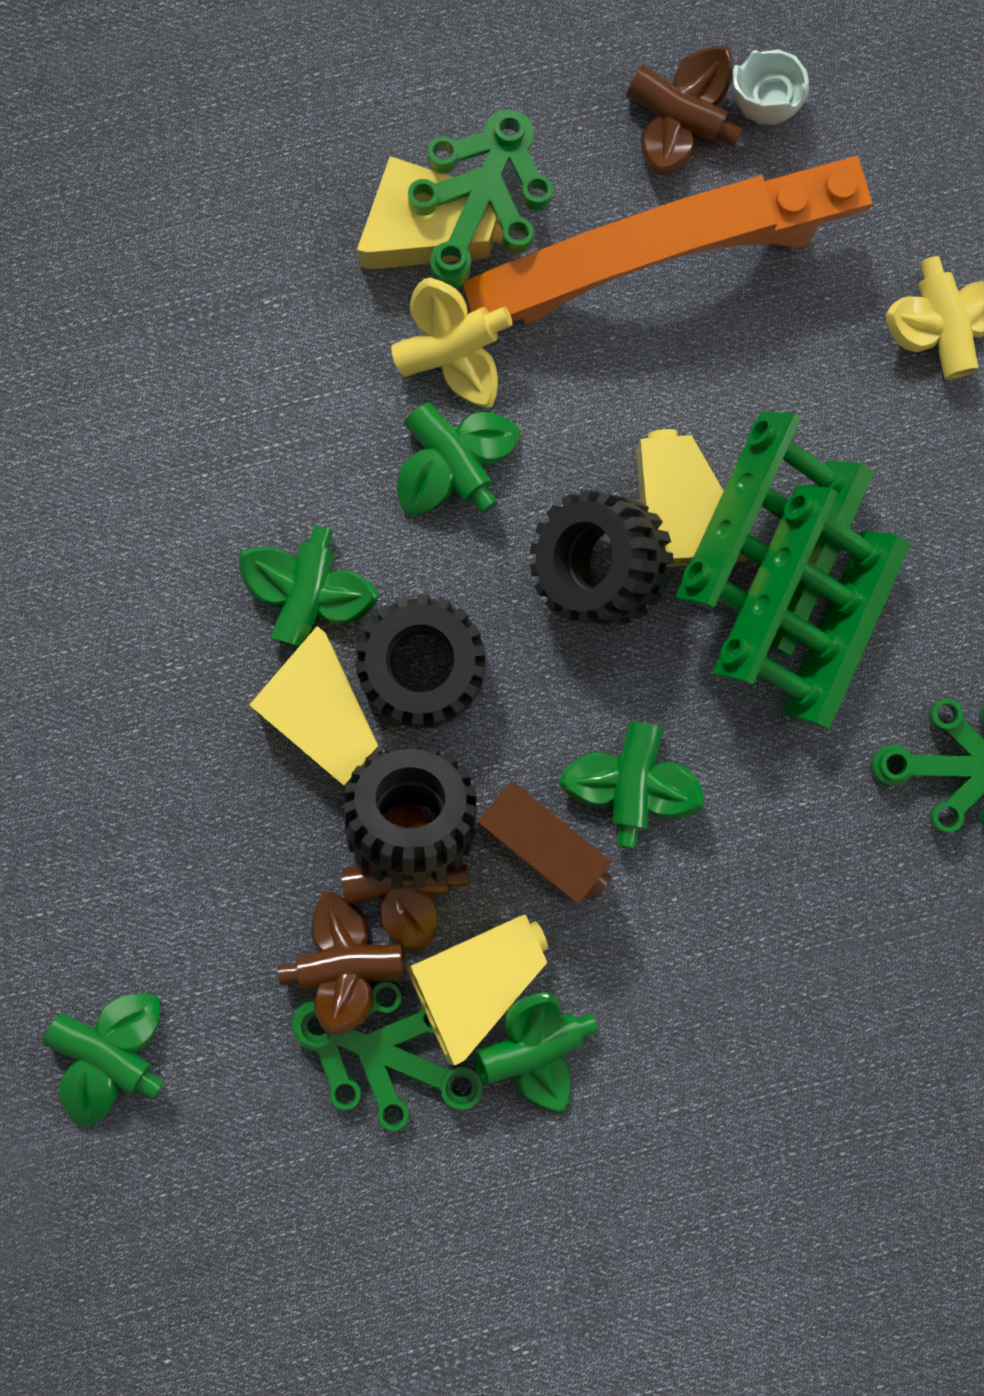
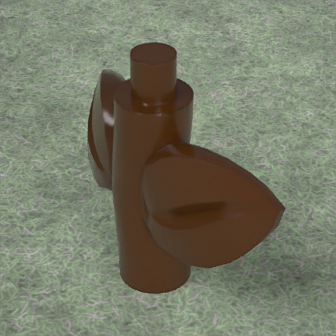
M723 45L713 46L688 55L680 62L673 78V85L644 65L637 71L626 97L655 116L643 131L641 138L643 156L655 173L664 175L684 166L695 151L696 137L712 145L717 138L732 147L736 145L743 128L727 120L730 112L716 106L725 97L732 80L733 58L729 47Z
M414 804L404 805L386 818L390 823L403 828H418L428 824L421 810ZM463 864L456 872L447 868L446 879L435 883L432 877L425 879V887L414 888L413 881H403L402 888L391 886V878L387 876L379 882L371 877L370 866L363 870L359 866L345 867L342 870L345 903L349 904L383 897L380 903V923L386 933L395 942L407 948L423 950L433 940L438 924V908L433 895L450 894L451 886L469 885L468 864Z
M326 891L323 892L318 900L312 919V942L318 949V952L298 955L297 963L278 966V977L281 986L299 984L301 991L317 989L314 999V1011L317 1020L325 1031L334 1035L346 1033L357 1028L369 1017L373 1006L372 988L367 981L406 980V960L403 945H367L369 925L363 913L354 904H346L344 897L334 892Z

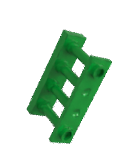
M760 411L756 422L749 430L748 440L694 557L684 571L683 580L675 598L682 602L715 608L717 601L720 600L735 611L740 612L748 593L727 579L739 553L759 566L762 563L768 546L750 535L749 532L761 506L780 520L783 516L788 499L770 487L782 460L813 481L815 486L833 488L838 492L829 515L848 528L852 524L875 472L863 463L827 460L826 464H823L792 441L801 421L800 416L796 413ZM820 534L808 562L829 574L840 547ZM799 581L787 609L808 621L819 594ZM778 628L768 651L792 656L798 640Z
M796 485L785 505L783 516L729 637L722 646L720 657L712 673L722 678L753 685L756 677L759 676L789 694L782 714L794 721L829 730L911 543L898 534L862 530L861 535H858L829 515L838 495L836 490L829 487ZM820 534L851 555L840 582L808 562ZM799 581L831 601L819 629L787 609ZM778 628L810 648L799 675L794 674L766 657Z

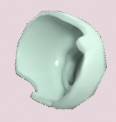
M779 49L764 52L753 50L741 66L735 65L733 68L734 101L746 118L758 124L776 125L795 115L809 95L807 70L795 55Z

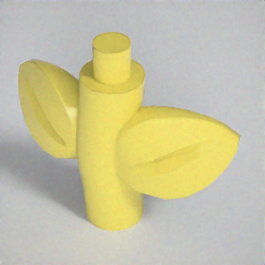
M940 257L927 258L920 262L924 277L918 283L921 297L907 296L894 302L886 313V322L897 344L907 351L920 352L931 349L938 343L944 380L965 377L979 370L973 337H984V281L968 284L958 291L953 274L943 271Z
M433 278L422 280L413 291L410 301V315L419 329L426 334L392 344L391 351L397 369L404 377H408L416 373L441 367L446 385L454 394L473 405L482 408L492 407L497 395L498 375L492 356L482 347L497 341L498 331L512 326V318L508 309L502 307L489 313L485 307H481L467 314L466 302L457 289Z

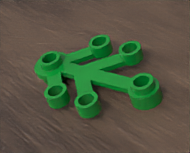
M511 109L500 110L488 118L483 132L458 141L441 136L430 142L428 146V164L438 173H448L456 167L457 162L488 153L481 168L436 184L428 179H419L414 181L408 189V206L412 212L421 216L432 214L438 206L469 196L449 240L437 245L431 253L430 274L433 279L442 281L454 288L463 285L468 280L471 270V255L468 249L489 202L503 231L502 243L509 252L515 254L524 253L531 247L534 234L533 226L527 219L519 216L503 181L502 174L508 161H510L522 185L521 200L528 209L540 211L549 206L553 185L546 176L538 173L528 150L534 140V128L529 118L523 113ZM511 129L516 131L517 134L507 136L501 130ZM444 150L448 151L452 156L443 160L437 158L434 154ZM532 188H540L546 194L542 197H533L528 191ZM419 193H428L432 199L428 202H419L414 197ZM519 230L525 233L527 237L517 241L512 239L509 233ZM451 255L458 257L460 261L457 264L448 265L442 261V258Z
M942 699L933 703L929 708V722L934 728L945 731L969 756L911 755L903 746L888 745L879 748L873 753L869 768L873 778L884 786L901 785L907 782L911 776L969 777L945 802L935 804L929 812L931 826L938 832L947 833L954 832L962 826L964 813L984 794V739L963 719V710L957 701ZM942 705L948 706L953 712V719L949 724L942 723L938 718V709ZM984 705L979 711V721L983 727ZM891 755L899 757L903 764L901 772L897 775L892 774L887 769L886 763ZM944 807L949 808L954 814V821L948 827L943 826L938 818L940 810ZM984 808L981 810V813H980V823H981V825H982L983 828H984Z
M382 981L373 988V1006L370 1014L377 1010L382 1013H390L399 1007L403 995L398 984L393 981ZM383 987H389L396 993V1002L391 1006H383L377 1000V993ZM314 999L301 1005L293 1017V1035L302 1047L318 1053L331 1086L330 1100L337 1109L344 1111L353 1109L357 1106L362 1096L360 1083L356 1079L348 1077L338 1046L358 1054L379 1106L378 1121L386 1130L397 1131L402 1129L407 1124L410 1114L407 1103L397 1096L386 1066L441 1089L444 1101L454 1109L465 1110L471 1108L479 1101L482 1095V1080L474 1068L467 1065H456L448 1069L394 1046L425 1032L434 1033L432 1027L424 1019L425 1011L423 1006L420 1012L367 1034L357 1029L338 1035L329 1034L327 1031L323 1034L314 1033L309 1026L311 1017L316 1015ZM459 1076L467 1077L472 1083L471 1090L465 1095H459L452 1089L453 1080ZM342 1084L352 1086L356 1094L355 1099L349 1103L340 1101L336 1094L337 1088ZM389 1105H398L403 1110V1119L397 1123L387 1121L384 1116V1109Z

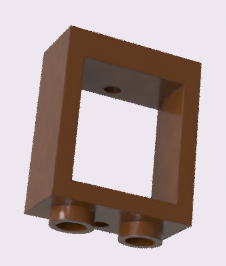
M512 780L478 821V825L577 904L584 897L593 902L612 878V876L605 872L612 863L611 860Z

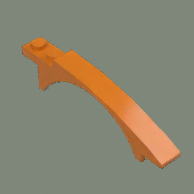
M858 155L764 181L763 175L673 201L584 232L470 278L463 284L470 312L485 307L490 313L499 308L506 307L511 315L512 322L523 319L525 325L539 321L559 306L595 287L634 271L671 259L718 248L748 244H776L792 249L808 246L820 224L869 211L873 202Z

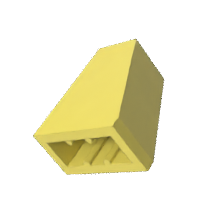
M390 156L357 248L360 267L371 270L430 264L432 251L437 245L449 240L469 196L438 206L430 215L421 216L415 214L408 206V189L414 181L428 179L436 184L453 177ZM419 193L414 197L419 202H428L432 199L428 193ZM490 202L468 249L471 260L489 258L494 242L502 244L503 231ZM448 255L444 256L442 261L453 262L460 261V259L456 256Z
M674 429L652 431L647 434L648 438L640 439L636 449L640 502L649 507L648 512L656 513L663 521L658 530L669 532L671 543L665 545L666 552L673 553V565L666 564V567L688 566L694 557L724 491L692 435L678 436V431ZM739 553L736 562L747 561L748 558Z
M317 626L250 703V706L346 787L347 783H352L351 773L357 765L366 768L365 758L373 752L378 753L381 748L330 639Z
M526 914L509 920L406 968L448 1064L457 1065L470 1055L547 964L543 951L548 950L545 935L536 921L529 923Z

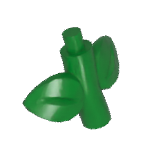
M432 403L423 404L415 409L405 419L404 426L425 450H420L407 459L399 471L397 493L401 509L405 514H421L431 511L443 504L455 489L463 503L472 501L481 514L489 512L497 505L498 501L488 490L492 481L482 466L497 464L510 454L519 440L520 430L518 427L501 415L492 412H479L469 415L455 429Z
M314 525L309 543H300L297 558L283 549L274 547H255L240 552L238 559L239 570L243 583L251 596L259 603L276 607L283 606L271 633V640L298 649L309 636L318 616L334 625H346L365 616L377 603L379 593L366 578L347 569L330 571L335 554L328 549L333 535L332 530Z
M628 722L626 736L619 757L602 751L590 752L572 762L561 774L558 784L565 793L576 801L595 808H603L613 804L612 823L619 825L616 845L636 848L639 828L647 829L649 813L662 819H681L693 815L704 808L705 797L701 784L687 767L681 763L674 762L655 764L662 739L663 727L646 723Z
M541 992L514 1003L504 1016L506 1032L510 1039L473 1050V1060L476 1070L485 1085L514 1077L516 1090L525 1100L547 1111L564 1113L570 1099L571 1076L568 1062L563 1056L582 1048L583 1038L597 1033L598 1026L591 1013L576 1019L570 1013L561 1016V1003L554 994Z
M138 993L113 999L101 1010L95 1027L62 1012L48 1028L43 1039V1045L77 1060L69 1066L60 1080L59 1097L64 1110L78 1125L87 1127L102 1120L115 1105L118 1088L131 1097L135 1096L138 1091L152 1100H156L165 1086V1081L151 1074L152 1064L136 1054V1052L149 1044L157 1029L161 1008L158 996L150 993Z

